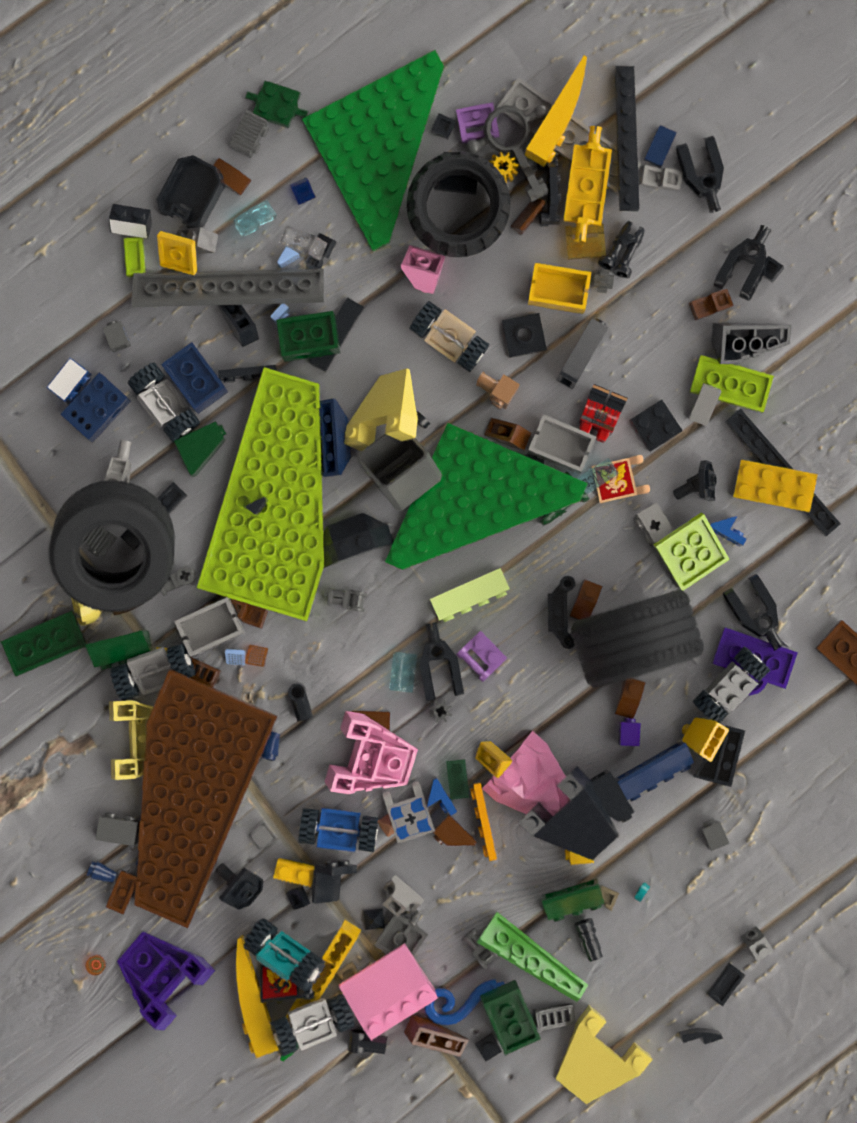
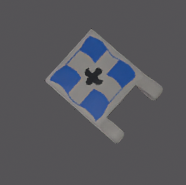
M419 782L412 784L416 797L396 804L393 803L390 792L383 793L398 844L435 832Z

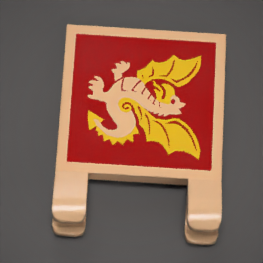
M642 455L592 466L593 474L596 477L595 484L600 503L650 492L649 485L635 486L631 465L643 463ZM610 466L614 470L612 473L608 472ZM600 470H601L604 475H606L607 472H608V475H607V476H603V475H602L603 478H601V476L599 475V473H598V472L595 473V472H596V471H599V472H600Z

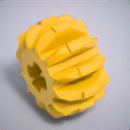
M499 152V157L493 154L492 160L488 161L498 169L506 183L507 179L512 182L514 180L513 176L518 175L516 169L519 168V164L514 163L516 161L515 157L509 159V152L506 153V156ZM501 166L503 168L506 166V170H499V167Z

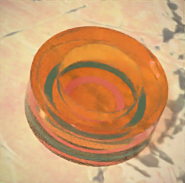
M93 955L86 962V970L91 975H100L106 968V961L100 955Z

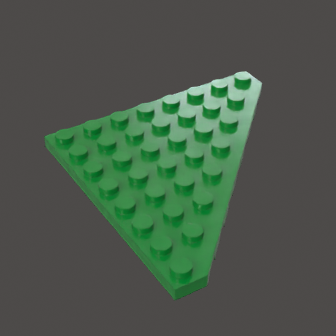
M436 50L302 119L373 252L388 245L392 238L400 207L444 70V65Z
M447 423L432 456L433 461L442 474L441 480L411 503L385 562L405 570L468 544L509 530L512 527L527 523L543 515L576 504L581 501L588 483Z

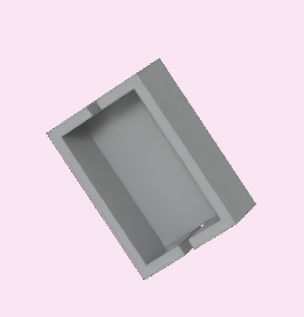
M543 415L527 453L580 475L596 436Z
M230 598L222 599L174 621L180 636L183 638L188 636V639L183 640L190 657H194L245 634L239 618L233 616L237 613Z

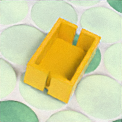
M535 263L527 305L584 314L592 272Z

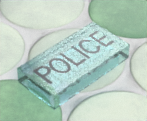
M607 458L577 479L588 483L585 493L589 494L619 475L611 460Z

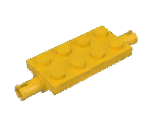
M590 126L589 139L586 145L574 144L563 222L576 224L574 238L576 242H579L580 234L582 235L581 242H586L589 225L601 226L612 149L603 148L599 144L602 127L597 126L596 134H594L595 126Z

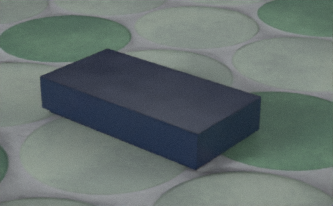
M660 125L644 161L661 168L677 132Z

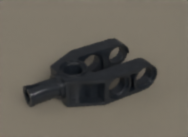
M715 137L703 138L705 139L708 153L706 157L707 160H710L713 172L702 176H697L688 145L686 143L677 145L676 154L685 183L699 198H706L709 213H714V210L715 212L720 211L721 207L716 194L721 188L724 166ZM703 182H710L712 187H705Z
M760 225L754 239H745L729 252L715 278L714 287L723 289L728 279H731L737 262L745 260L749 264H754L741 288L739 297L750 301L766 272V248L764 243L771 233L769 227L766 226L764 229L765 226ZM750 251H757L755 255L748 254Z
M754 574L747 579L750 580L755 589V595L760 597L766 607V613L752 619L732 588L723 592V596L740 625L758 637H766L773 651H776L784 646V643L775 631L778 627L777 604L761 578ZM766 619L769 626L767 628L761 627L759 620Z
M438 622L432 623L433 631L430 623L425 624L429 641L425 644L419 665L426 702L436 700L429 662L443 658L448 659L454 695H464L458 658L445 640L442 641L440 639ZM435 646H439L442 649V654L439 657H434L431 654V650Z

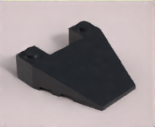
M576 766L557 785L570 799L567 804L552 816L539 802L519 822L533 837L593 861L619 837V834L609 814H606L600 797H597L592 781Z

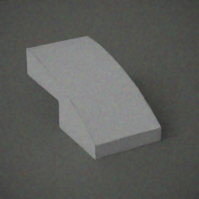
M644 165L642 167L640 185L679 191L683 172L666 167L659 169Z

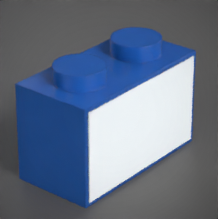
M69 358L46 388L69 404L70 401L72 402L79 395L78 391L81 387H85L90 382L92 374L72 358Z

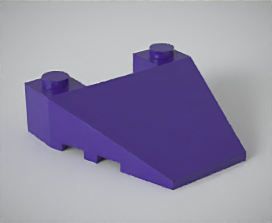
M143 931L117 961L126 982L131 987L134 1000L137 1001L141 1009L139 1011L142 1017L155 1030L163 1031L177 1016L165 1001L180 983L187 977L193 984L203 986L216 971L203 957Z

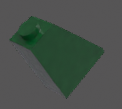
M216 421L174 441L192 477L199 474L226 441L224 438L227 435L223 425H218Z

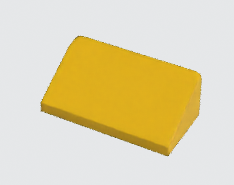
M491 741L480 742L475 759L496 778H499L513 761Z

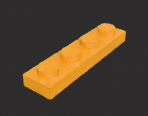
M481 782L473 783L474 788H471L470 792L472 800L476 799L478 806L474 808L476 819L481 820L482 826H479L478 829L480 838L485 839L486 845L482 846L484 857L489 858V861L497 860L482 786Z

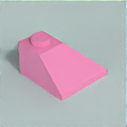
M409 245L401 264V269L415 289L421 290L424 293L434 294L445 256Z

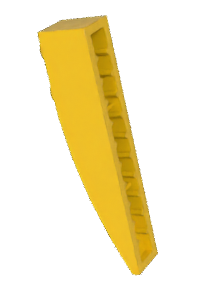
M585 55L526 148L524 156L543 167L547 161L551 163L556 154L554 152L557 146L560 147L566 138L563 135L572 118L584 79L587 61Z
M344 920L321 957L325 960V967L323 972L320 973L321 976L317 978L316 983L312 985L314 998L296 999L289 1011L321 998L357 940L361 929Z
M241 935L237 939L236 971L239 1002L244 1020L242 1027L245 1035H249L251 1042H248L251 1053H255L256 1058L276 1052L279 1048L270 1025L272 1020L266 1003H261L260 984L249 951L243 946L245 943L244 936Z

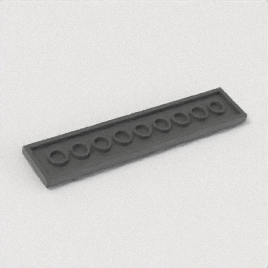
M324 268L196 272L194 276L183 272L134 273L131 303L132 307L324 302Z

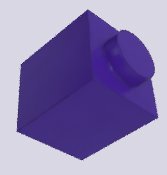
M624 718V722H619L618 745L640 746L641 723L636 722V719Z

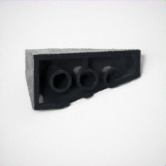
M713 323L711 342L718 363L738 364L748 358H754L761 353L773 351L790 344L792 325Z

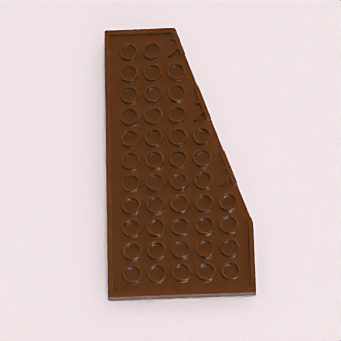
M171 669L167 673L146 725L147 737L143 770L142 812L138 844L137 878L139 879L136 881L134 905L188 928L278 716Z

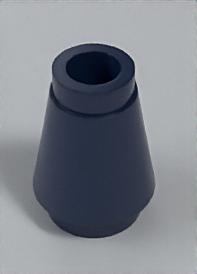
M271 732L261 758L275 761L279 753L280 734Z
M92 861L86 876L93 880L113 883L117 872L99 861Z

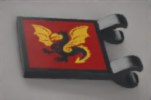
M260 965L261 1003L314 998L312 987L304 991L291 982V977L286 981L265 965Z

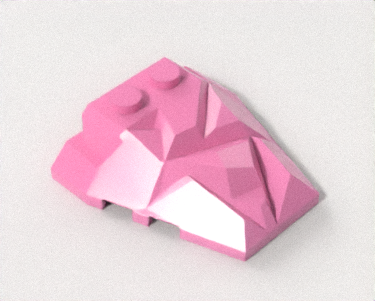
M533 731L510 757L513 761L499 778L493 775L482 787L496 802L525 814L540 802L554 816L570 801L557 786L566 775L552 754L548 744Z

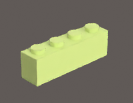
M501 568L431 598L430 602L438 620L443 619L445 623L454 619V614L461 612L463 615L472 611L471 607L476 604L481 607L490 603L489 599L494 596L499 599L507 595L506 591L510 588Z

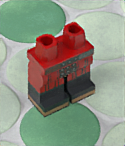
M594 384L579 421L581 423L579 430L589 433L591 428L598 430L595 440L604 443L608 436L613 433L628 398L612 391L603 410L602 408L610 390Z

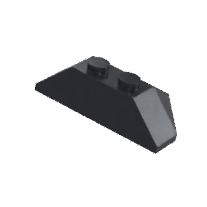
M365 513L328 525L323 534L324 568L393 544L394 541L388 525Z

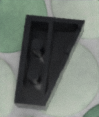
M726 725L725 727L729 731L712 762L704 758L692 777L732 787L746 730Z

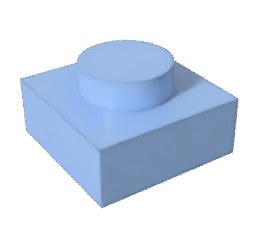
M282 303L270 316L271 320L277 324L276 319L288 318L290 315L288 314L290 312L289 307Z

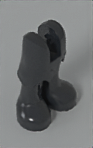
M627 221L615 237V240L612 242L614 246L607 256H601L598 260V264L603 269H608L611 272L622 248H626L614 270V274L627 279L630 278L632 273L629 267L631 258L635 250L639 248L645 232L644 228L640 226L635 236L628 233L633 224L631 221Z

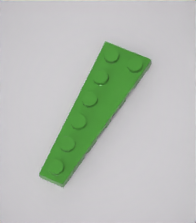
M498 912L493 915L477 940V943L576 1002L581 999L588 987L587 983Z

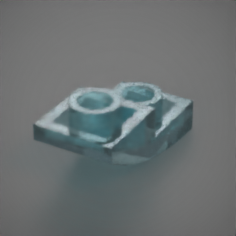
M266 200L239 215L233 220V223L241 235L246 236L259 230L260 225L276 219L277 214Z

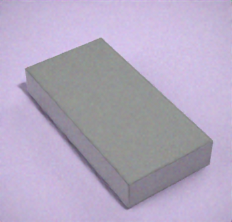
M703 383L690 413L689 420L707 426L721 390Z

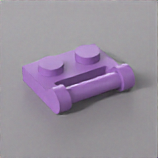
M493 103L456 109L462 144H466L472 139L477 140L485 137L484 130L466 134V129L483 126L488 115L494 110ZM495 117L491 123L492 129L490 131L493 138H498L499 130Z
M482 631L477 633L456 654L479 675V679L482 682L507 659ZM470 648L489 667L486 671L467 653Z

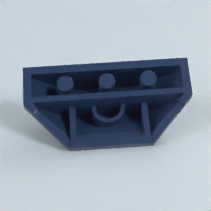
M335 398L321 400L319 409L321 475L323 477L342 475L351 458V448L344 444L346 426L349 421Z

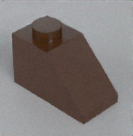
M491 418L484 435L510 447L525 450L531 432L518 424Z
M584 579L569 616L578 620L590 617L603 586Z
M632 678L623 681L615 710L616 715L634 719L646 682Z
M450 814L434 829L435 832H433L435 834L433 838L440 845L444 843L446 846H474L477 843Z

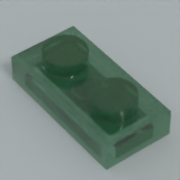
M465 759L446 761L450 800L470 798Z

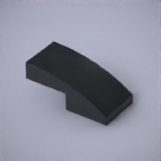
M694 1028L678 1032L683 1043L701 1038V1041L706 1045L723 1039L719 1031L707 1028Z

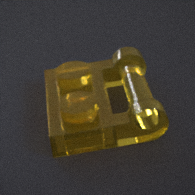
M603 223L601 226H588L587 234L597 233L598 237L586 238L585 243H582L581 239H579V242L572 239V235H575L576 227L565 226L568 260L606 256Z

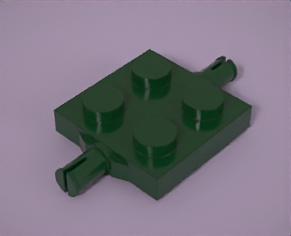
M266 80L258 94L247 91L245 99L256 102L253 114L267 120V122L288 129L296 115L305 118L309 112L308 110L298 108L301 96L300 91Z

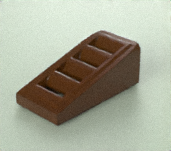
M190 657L194 665L193 669H195L197 664L200 665L196 675L190 678L214 688L222 670ZM204 667L206 668V671L204 673L203 678H200L199 676ZM210 670L213 671L210 680L206 681Z

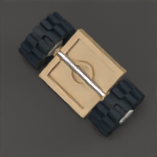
M428 301L419 311L409 329L423 338L432 328L424 341L454 363L458 360L457 364L471 372L481 360L490 344L477 335L468 345L476 331L446 309L441 313L442 310Z

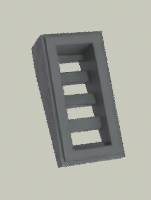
M573 1004L535 1009L538 1031L576 1024ZM565 1010H569L570 1020H566ZM558 1011H561L562 1021H558ZM550 1013L554 1014L555 1022H551ZM546 1014L547 1023H543L542 1015Z

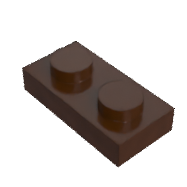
M121 870L106 908L124 915L136 888V881L139 878Z

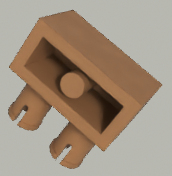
M482 372L476 386L490 393L489 396L493 406L500 410L502 408L506 410L517 393L520 384L504 374L500 380L496 381Z

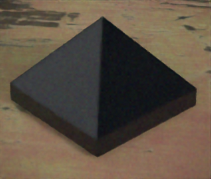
M383 908L363 910L365 930L385 928Z

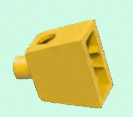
M696 717L691 724H685L682 727V733L684 734L682 741L697 754L712 762L729 729L717 721Z

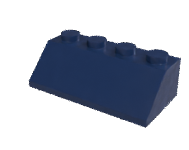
M679 741L616 777L615 780L627 800L630 799L632 802L641 797V792L645 790L650 792L657 788V783L661 781L665 783L673 779V774L678 771L683 773L691 768L690 765L694 761L686 743Z

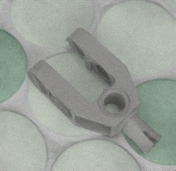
M120 440L117 457L111 458L105 481L118 480L126 481L127 483L130 481L132 463L128 457L132 442Z

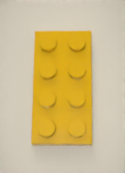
M741 459L733 497L810 512L818 474Z

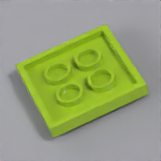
M702 512L653 544L677 586L682 591L730 560Z

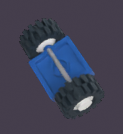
M303 808L299 826V843L314 845L316 832H318L317 848L355 852L357 837L360 835L358 850L374 852L378 832V817L363 815L360 831L358 829L360 813L322 808L320 824H318L319 810Z

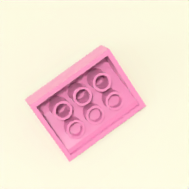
M405 943L339 984V988L371 1040L438 999L435 988Z

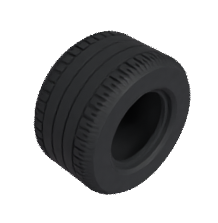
M118 480L92 483L71 495L62 505L56 516L49 544V562L52 573L64 592L73 600H76V602L81 605L83 604V606L103 612H122L123 610L137 608L151 600L152 597L154 598L170 577L174 563V526L165 506L145 488L143 489L141 486L134 485L133 483ZM104 525L121 526L130 530L138 537L143 547L144 560L138 566L128 571L119 573L101 571L90 565L79 552L81 543L87 534Z
M681 589L573 622L571 635L572 638H575L576 650H579L577 654L579 660L582 661L583 673H586L584 674L586 682L592 687L598 688L658 671L701 656L704 644L703 640L700 639L699 628H696V618L692 616L694 612L692 606L689 605L691 602L687 593Z

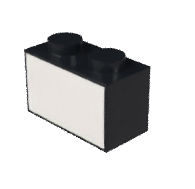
M113 204L109 215L110 232L148 239L152 226L151 210Z

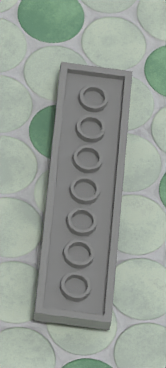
M518 77L497 108L505 105L515 106L522 110L525 115L534 112L535 107L540 104L547 106L550 111L554 102ZM508 112L502 113L524 129L523 122L519 116ZM572 115L563 135L566 138L560 147L557 146L554 151L572 163L574 144L586 145L588 143L590 127ZM535 119L530 122L531 135L534 136L544 119ZM600 136L599 144L601 147L612 149L607 188L619 196L617 147Z

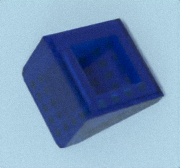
M307 178L290 184L298 205L316 198Z

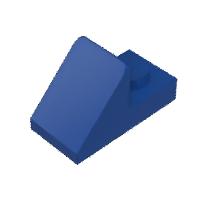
M737 516L710 524L714 533L739 547L745 544L747 539L743 537L744 534L736 529L730 530Z
M436 777L433 779L427 807L441 799L442 802L439 805L444 813L449 812L450 815H453L457 812V809Z

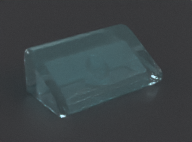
M394 652L390 690L413 693L417 654Z

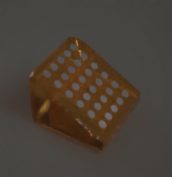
M249 645L245 664L265 667L269 648Z

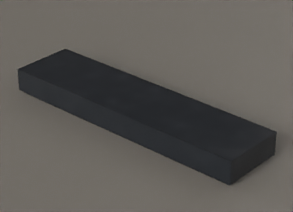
M348 297L336 316L340 348L364 309V306ZM337 354L311 358L309 363L326 373Z
M173 482L158 499L170 515L188 495ZM128 529L120 536L133 550H136L141 545L138 537Z

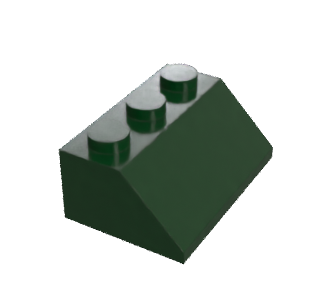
M144 630L85 645L94 668L100 667L101 670L112 668L111 664L119 662V665L125 664L128 659L153 651L149 632Z
M597 878L542 895V904L548 920L553 919L554 922L565 919L564 916L572 914V916L580 915L585 909L590 908L591 911L600 909L602 904H605Z

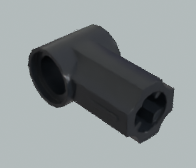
M299 682L293 683L288 690V695L291 699L297 722L313 718L306 687ZM298 686L302 689L303 693L301 696L296 697L293 695L292 689Z
M352 1029L349 1033L347 1050L352 1053L371 1052L385 1054L387 1036L379 1035L371 1040L365 1031Z

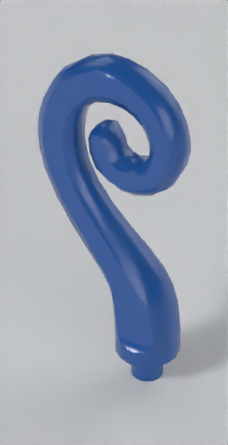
M496 979L483 982L472 991L462 1007L453 1014L442 1015L437 1013L434 1008L435 1000L424 1007L425 1014L436 1024H456L473 1011L481 1001V994L505 983L504 981L497 982ZM444 988L435 989L437 997H444L447 1000V1003L442 1006V1011H451L455 1006L453 994Z

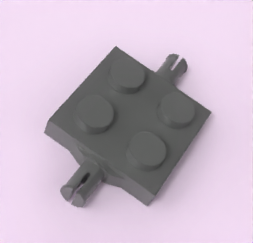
M416 909L410 919L402 915L398 917L393 915L374 946L387 955L405 943L414 956L428 935L427 932L416 924L423 914L419 913Z

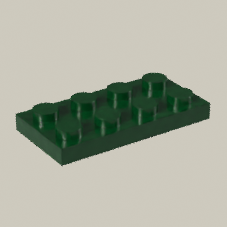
M69 611L0 641L15 677L85 648L87 644L73 611Z

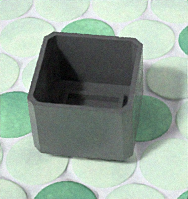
M383 434L360 452L357 458L369 478L396 510L405 509L437 484L442 477L440 470L428 451L416 438L400 441L387 434Z

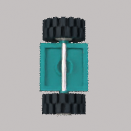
M260 919L258 923L254 924V928L250 929L251 932L247 934L243 944L244 948L256 956V960L287 981L291 977L292 983L307 991L312 987L313 983H316L317 978L321 976L320 973L323 972L325 967V960L283 931L276 935L278 928L266 919Z

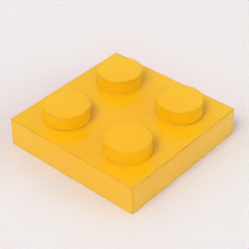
M160 231L157 234L160 266L194 276L197 272L195 240Z

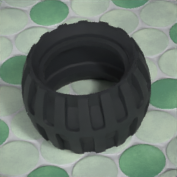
M463 151L441 154L424 164L410 184L407 195V215L410 225L418 239L438 254L461 258L481 253L497 241L508 222L510 194L507 184L498 169L481 156ZM464 175L475 179L485 188L490 198V213L484 224L474 232L464 235L447 234L438 229L428 216L426 203L430 191L439 181L449 176Z

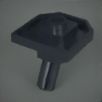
M702 460L698 469L699 473L687 479L686 484L673 490L677 500L691 493H699L700 499L715 501L717 477L714 473L712 462Z
M221 863L216 869V873L227 882L226 885L228 886L219 896V899L237 910L250 906L263 891V879L245 867L238 874L231 871L224 863Z

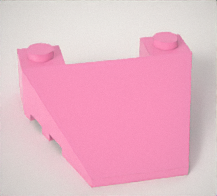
M345 711L340 729L346 738L356 740L348 767L329 765L325 778V784L331 792L353 794L355 791H372L374 788L383 787L385 789L407 785L418 749L366 715Z

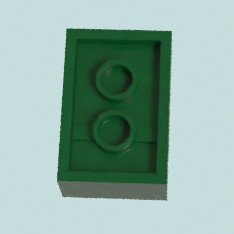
M333 311L276 319L281 357L284 362L341 353L336 317Z
M516 980L480 995L505 1055L541 1040Z

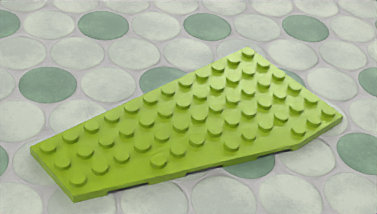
M263 368L197 585L199 589L303 621H308L324 569L321 426L319 412L320 385L318 383ZM263 497L268 499L267 504L259 515H255L244 507Z

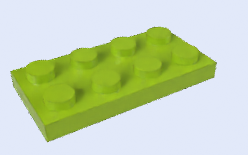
M700 355L690 393L698 395L704 383L721 390L718 401L764 413L774 376L734 364H719L717 359Z

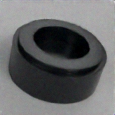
M416 411L417 423L426 429L430 422L419 411Z

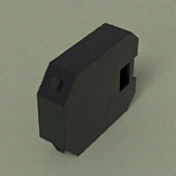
M194 155L177 159L156 199L161 214L172 218L174 216L179 217L187 228L205 226L226 186L223 174L215 166ZM182 203L183 205L191 208V211H188L180 207V204ZM179 209L187 213L186 216L178 213L177 210Z

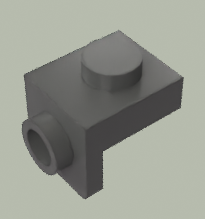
M757 926L741 936L757 962L774 952L766 937Z

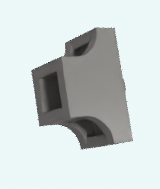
M396 875L383 887L387 894V899L383 905L397 917L403 911L413 913L424 901L420 895Z

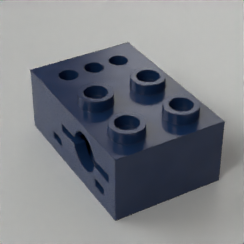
M192 342L161 364L197 414L228 393L226 387Z
M99 372L60 415L93 443L127 407L131 400Z

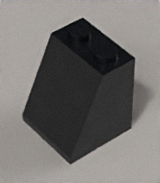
M604 770L590 779L594 785L593 789L597 797H600L606 814L608 813L615 821H622V823L632 818L631 814L635 811L610 771Z

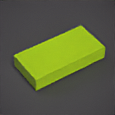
M123 238L126 276L134 277V273H146L143 238Z

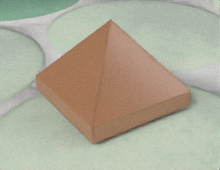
M389 814L378 820L379 826L387 837L394 834Z

